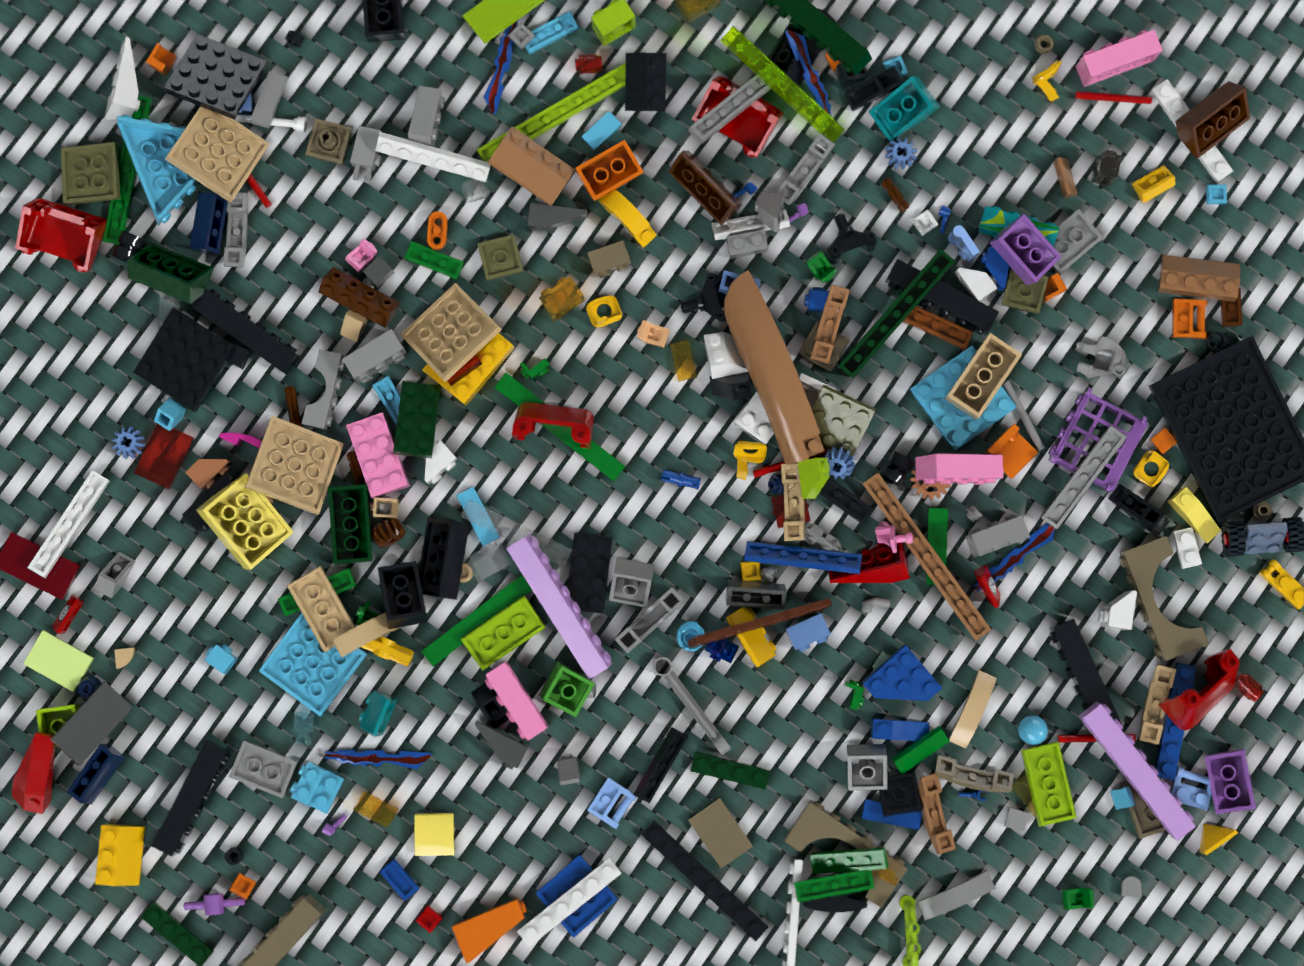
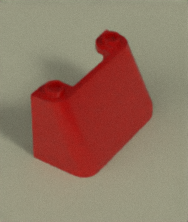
M717 76L712 80L691 120L697 122L741 86L725 77ZM759 98L721 128L719 132L743 145L742 148L745 155L757 158L784 113L777 107Z
M37 198L22 206L15 249L21 250L22 253L27 255L43 251L73 261V267L79 272H88L94 263L107 221L96 215L46 199Z
M525 402L519 406L512 428V436L515 440L524 441L525 436L535 432L536 423L572 427L571 436L573 440L580 443L581 448L591 449L594 416L591 411Z
M1230 648L1210 655L1203 661L1205 665L1207 664V672L1203 676L1209 684L1199 693L1192 689L1186 690L1180 696L1172 699L1167 697L1158 704L1179 729H1192L1234 688L1239 659Z

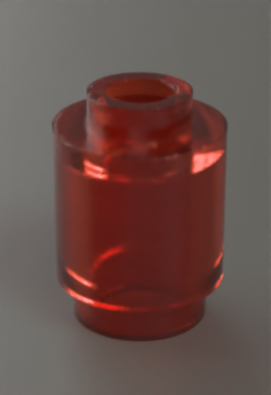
M579 55V59H575L576 70H580V74L602 71L601 55Z
M1249 673L1246 675L1241 674L1235 680V688L1248 700L1255 702L1265 692L1262 686Z

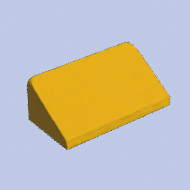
M1163 165L1133 182L1132 186L1140 200L1145 203L1175 186V176Z

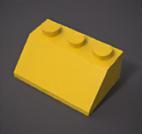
M742 607L727 616L726 620L730 626L754 620L757 616L751 607ZM764 627L736 635L755 667L761 666L776 656L774 651L777 649L771 640L767 641L765 638L766 631Z
M109 823L101 825L96 885H140L145 837L144 826Z

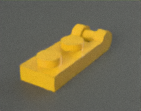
M1271 559L1268 562L1269 565L1265 569L1263 568L1259 574L1291 605L1300 610L1304 605V587L1284 570L1275 559ZM1275 570L1278 574L1272 577L1271 573Z

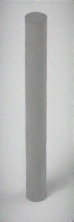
M1010 381L1003 383L1007 394L1017 406L1015 409L1037 450L1044 449L1045 446Z

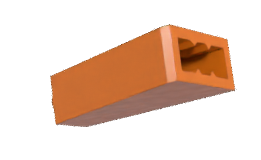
M516 898L452 926L466 964L475 959L525 918L527 909L523 901L520 902L519 898Z

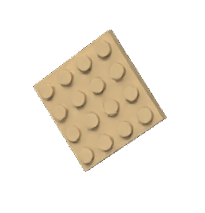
M200 106L165 160L232 203L270 143L236 120Z
M455 283L400 335L446 382L502 329Z
M271 416L245 488L319 515L344 443Z

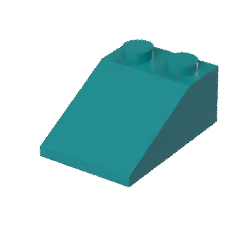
M912 76L871 109L869 114L887 139L894 141L897 137H900L929 117L940 106L921 79Z
M377 690L369 693L366 704H368L367 709L362 711L358 720L361 722L359 727L372 736L383 735L398 699Z

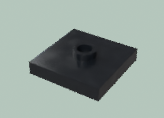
M915 772L887 776V790H878L883 817L922 812Z

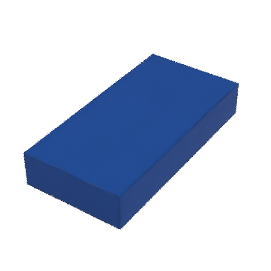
M393 859L380 871L381 875L404 901L420 888L396 859Z

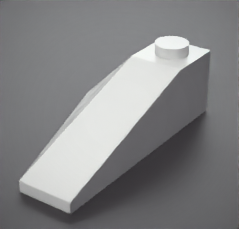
M128 37L125 38L121 46L116 69L119 71H116L112 86L115 87H113L108 98L104 117L106 120L116 119V116L121 115L132 116L134 111L137 112L140 106V100H137L139 91L130 38Z

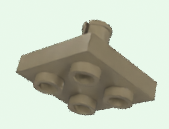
M315 118L305 155L343 165L353 130L352 127Z

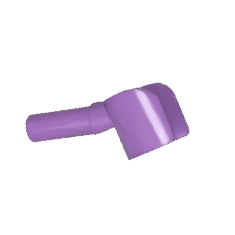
M805 203L796 207L798 213L792 215L789 218V222L808 214V208Z
M343 814L333 826L327 823L322 832L328 836L333 835L336 828L347 816Z

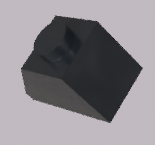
M748 372L715 379L709 376L712 395L733 401L753 397Z
M486 683L470 692L479 709L495 729L509 720L505 707L498 703L495 698L497 695L493 690H490Z

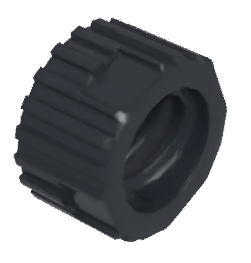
M290 30L285 40L295 47H300L304 37Z
M234 847L228 849L224 857L228 864L237 865L242 861L243 853L240 848ZM231 852L238 854L237 860L234 861L230 858Z

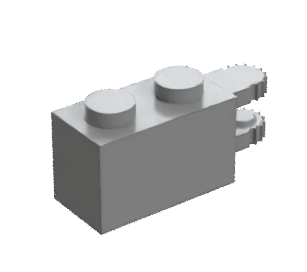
M363 126L358 127L350 160L351 165L355 167L353 180L358 181L362 168L366 169L364 183H370L372 172L375 171L376 166H379L381 155L375 151L379 133L382 132L381 130Z

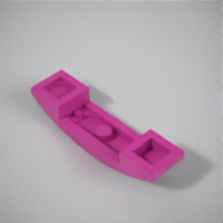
M220 433L219 435L220 438L239 447L243 440L258 448L262 442L255 437L240 433Z

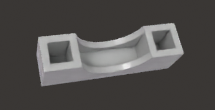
M319 349L315 368L324 376L326 389L320 400L306 405L302 420L304 426L326 431L328 426L331 427L333 416L331 415L332 408H335L337 404L336 390H339L341 387L342 379L340 374L346 366L342 360L344 358L342 354Z
M671 587L647 611L615 638V641L628 654L685 601Z

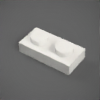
M1193 528L1173 531L1172 534L1181 569L1201 565L1202 562Z

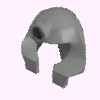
M1100 336L1096 343H1077V347L1082 349V352L1095 357L1093 365L1079 362L1077 372L1084 374L1088 379L1110 374L1117 376L1124 374L1126 354L1115 341Z

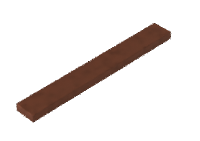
M830 598L695 636L687 642L689 648H693L818 612L830 607L832 603Z

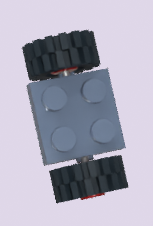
M1300 517L1283 518L1282 523L1247 525L1246 531H1244V525L1241 521L1224 522L1221 529L1224 554L1227 557L1243 556L1244 554L1280 552L1282 546L1287 553L1303 552L1304 521Z

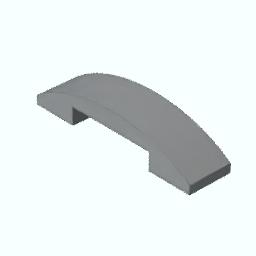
M821 133L808 148V151L775 192L783 193L784 202L790 206L803 190L835 144Z
M237 193L232 203L228 202L227 204L228 223L227 242L224 249V267H244L248 233L247 193Z
M988 870L945 891L919 900L917 904L924 920L965 905L994 890L995 886Z

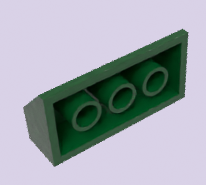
M149 243L127 259L128 279L189 304L202 296L213 272V267L154 243Z
M367 484L328 487L333 564L346 565L373 561Z

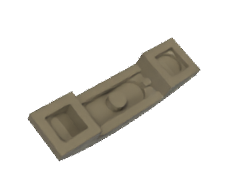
M937 756L935 774L949 782L987 792L1012 791L1014 773L997 769L992 773L956 764V759Z

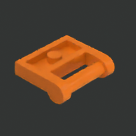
M1172 300V338H1207V332H1205V307H1207V300ZM1193 306L1197 307V332H1193Z

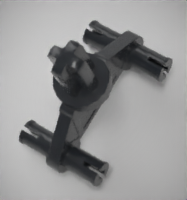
M837 214L834 217L839 232L837 240L829 252L832 264L839 263L841 253L866 245L868 251L874 250L877 240L873 232L865 234L854 230L853 227L849 226L844 214Z
M709 274L700 295H697L696 299L681 303L682 312L689 313L700 309L701 312H707L720 322H727L716 285L721 283L720 277L717 274Z

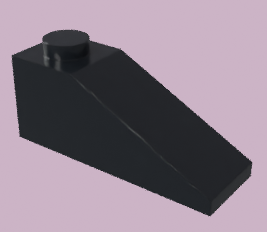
M1121 484L1108 497L1109 501L1157 537L1169 523L1166 513Z

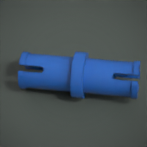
M663 469L661 481L677 484V487L686 486L698 490L701 478L685 475L684 472L676 473Z

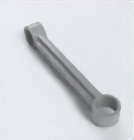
M666 657L657 658L653 663L654 672L664 677L721 755H724L731 747L674 673L671 661ZM660 660H666L670 665L668 672L665 674H661L656 670V663Z

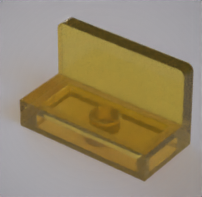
M366 791L363 792L357 805L353 808L357 813L386 828L391 825L399 809Z

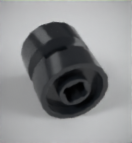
M122 230L118 239L120 244L115 245L111 255L127 262L130 256L135 254L137 250L142 249L145 240Z
M893 451L888 460L890 464L885 465L880 475L889 482L902 487L907 478L906 473L911 472L915 463L908 457Z

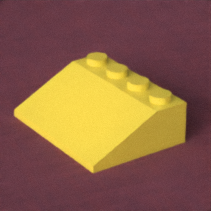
M245 473L209 498L196 511L244 569L251 570L294 532L265 495L245 488L249 477Z

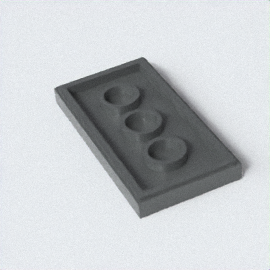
M104 681L50 740L80 766L133 707Z

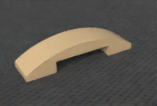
M798 463L781 464L785 509L784 541L804 540L805 500L802 499Z
M383 613L347 631L332 641L342 658L399 628L388 629L386 615Z
M1156 665L1144 704L1139 740L1159 745L1164 711L1158 704L1168 697L1169 690L1173 686L1176 669Z
M978 670L959 719L948 740L965 749L967 748L985 711L997 679L996 677Z

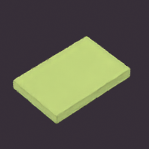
M42 630L24 665L75 692L79 681L85 676L94 658L49 632Z

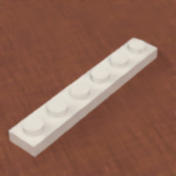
M1167 79L1150 92L1176 127L1175 121L1187 113L1189 108ZM1216 146L1198 158L1216 183L1233 172Z
M382 132L379 133L375 151L483 182H486L491 166L485 161Z
M93 470L91 471L29 564V569L44 578L48 576L110 482L108 479Z
M609 857L517 932L530 947L622 874V872Z
M794 858L793 863L790 862L789 866L792 882H788V894H791V899L786 905L789 921H785V933H788V939L783 944V953H786V961H782V966H795L800 902H797L794 882L801 881L803 864L801 858Z

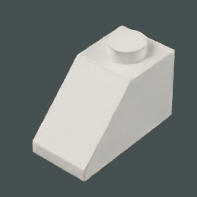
M958 268L954 273L970 297L978 301L983 300L997 289L995 279L986 272Z

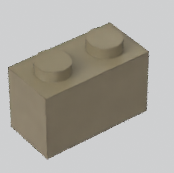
M623 240L587 252L595 277L604 278L609 276L612 271L617 270L621 272L627 270L628 266L631 265Z

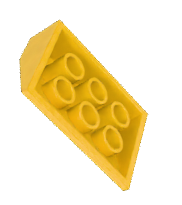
M498 333L446 382L428 364H426L422 371L467 406L514 350V345Z

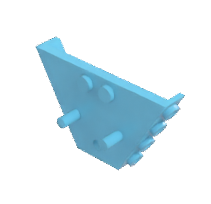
M128 115L116 116L117 125L158 226L162 222L165 224L170 219V213L173 209L177 210L184 202L182 199L186 195L190 196L196 189L195 185L198 183L197 180L165 160L186 127H173L164 122L160 124L152 123L148 119L137 120Z

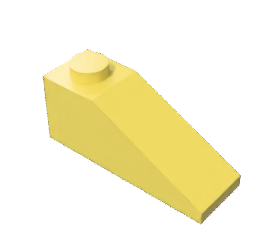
M1187 487L1181 488L1167 501L1206 544L1221 531L1201 502Z

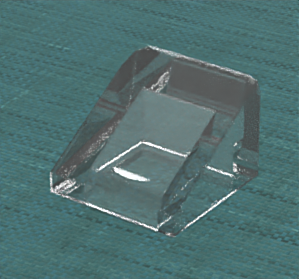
M471 180L461 185L466 203L488 197L483 181Z

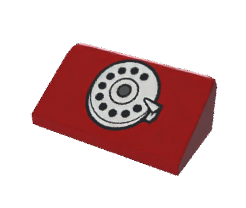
M983 565L974 571L975 577L987 601L994 608H998L1001 594L988 567Z
M71 595L52 625L56 633L65 634L84 604L83 600L75 595Z

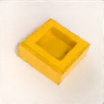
M740 562L742 581L762 580L759 562Z

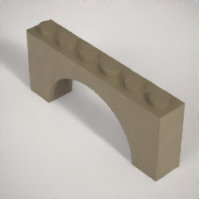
M1167 536L1120 552L1121 557H1119L1121 566L1127 571L1126 579L1128 584L1133 587L1134 591H1137L1136 604H1139L1142 610L1140 611V616L1143 622L1147 623L1149 628L1147 629L1148 637L1154 641L1155 655L1161 661H1167L1209 645L1202 627L1188 629L1173 624L1163 616L1155 603L1153 596L1155 572L1163 560L1174 554Z
M809 801L783 839L799 852L811 842L823 838L840 839L857 849L877 848L871 844L873 841L865 834L861 837L855 833L857 830L849 823L843 825L839 822L841 819L833 812L830 814L824 812L823 809L825 807L817 801H814V803ZM887 855L889 865L887 869L872 870L875 889L866 890L864 893L866 898L881 908L907 871V868L904 866L906 862L897 856L893 859Z

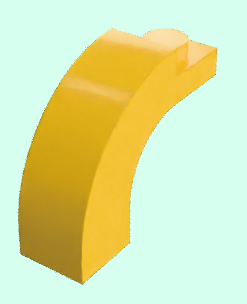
M616 189L598 199L605 210L622 223L641 247L644 248L657 236L645 217Z

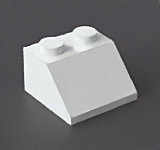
M717 332L704 335L705 349L712 379L748 372L741 356L738 354L731 334Z
M1137 591L1123 592L1104 606L1098 616V622H1101L1100 627L1132 630Z

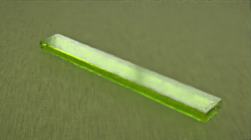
M732 26L720 40L819 133L833 143L838 139L845 129L739 30Z

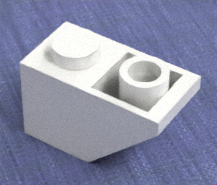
M442 441L433 447L432 458H426L424 480L428 484L438 482L442 478L441 474L445 470L450 471L456 466L455 461L458 460Z

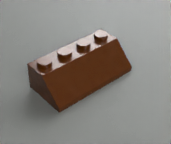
M1228 81L1175 121L1178 137L1195 158L1201 157L1250 119L1246 87Z
M683 150L668 171L720 225H723L736 214L742 205L690 151Z

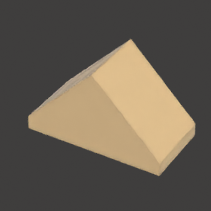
M349 309L345 314L340 335L358 343L369 319Z

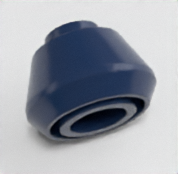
M94 676L82 678L77 685L79 698L86 701L102 682Z

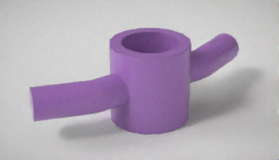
M212 893L204 895V901L185 902L183 907L184 910L205 909V915H218L224 913V907L245 905V899H224L223 893Z

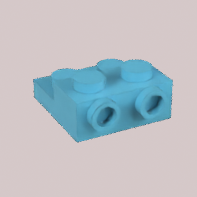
M310 761L307 765H302L299 771L301 778L299 782L295 781L290 789V792L293 793L291 798L328 814L345 778Z

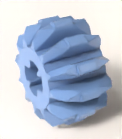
M897 137L896 142L891 140L890 146H887L885 149L888 152L885 154V158L890 159L889 165L895 163L894 169L901 165V169L905 170L906 165L911 167L912 161H915L917 158L914 155L917 153V149L912 148L913 142L907 144L908 138L901 142L900 137ZM898 151H903L904 155L898 156Z
M130 426L128 430L122 427V434L116 431L115 434L118 438H112V441L117 443L112 448L117 450L116 454L118 456L123 454V458L128 459L130 455L134 459L136 458L135 452L138 454L142 453L139 447H145V444L140 443L145 437L139 436L141 431L138 429L134 431V427ZM127 439L132 440V443H129L130 446L125 445Z
M833 447L823 457L828 459L830 465L829 476L834 475L835 480L838 476L842 479L846 475L850 476L855 467V462H853L854 456L849 455V450L843 451V447L837 450Z

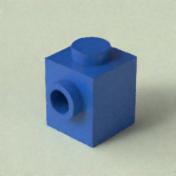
M813 287V290H809L808 295L804 297V306H807V312L822 313L829 291H824L822 287Z

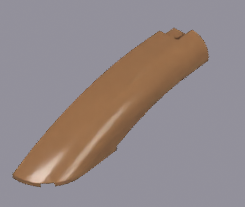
M748 270L740 274L731 283L724 299V314L738 354L743 360L765 409L786 465L794 464L824 451L819 437L820 431L782 336Z

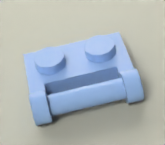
M960 225L955 226L953 232L948 236V241L957 246L959 256L968 263L980 251L966 230Z
M1177 766L1170 794L1172 796L1176 795L1182 804L1208 810L1212 795L1209 777L1184 770L1183 767ZM1182 777L1206 784L1205 790L1180 783Z
M608 777L587 811L617 829L620 825V819L631 802L635 801L637 797L631 791ZM620 794H624L626 797L612 818L608 817V813Z

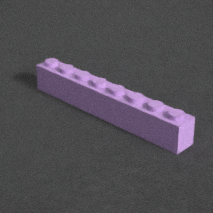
M528 534L506 548L588 679L609 668L612 665L611 656L602 648L599 637L593 634L589 621L581 615L579 605L571 599L568 588L565 585L563 586L559 580L558 572L552 569L548 556L540 550L538 540L531 534Z
M1095 702L1078 717L1170 836L1179 841L1196 827L1192 822L1194 820L1193 816L1187 810L1184 812L1181 808L1182 802L1176 795L1172 796L1169 790L1171 788L1164 780L1160 781L1157 777L1159 773L1153 765L1149 766L1146 763L1147 757L1140 749L1137 751L1133 746L1135 744L1134 740L1128 734L1125 735L1122 732L1123 726L1117 719H1112L1109 715L1111 713L1110 709L1105 704L1101 705Z

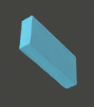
M608 111L582 135V139L596 151L622 124Z

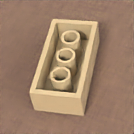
M989 333L944 399L973 419H979L1022 354Z

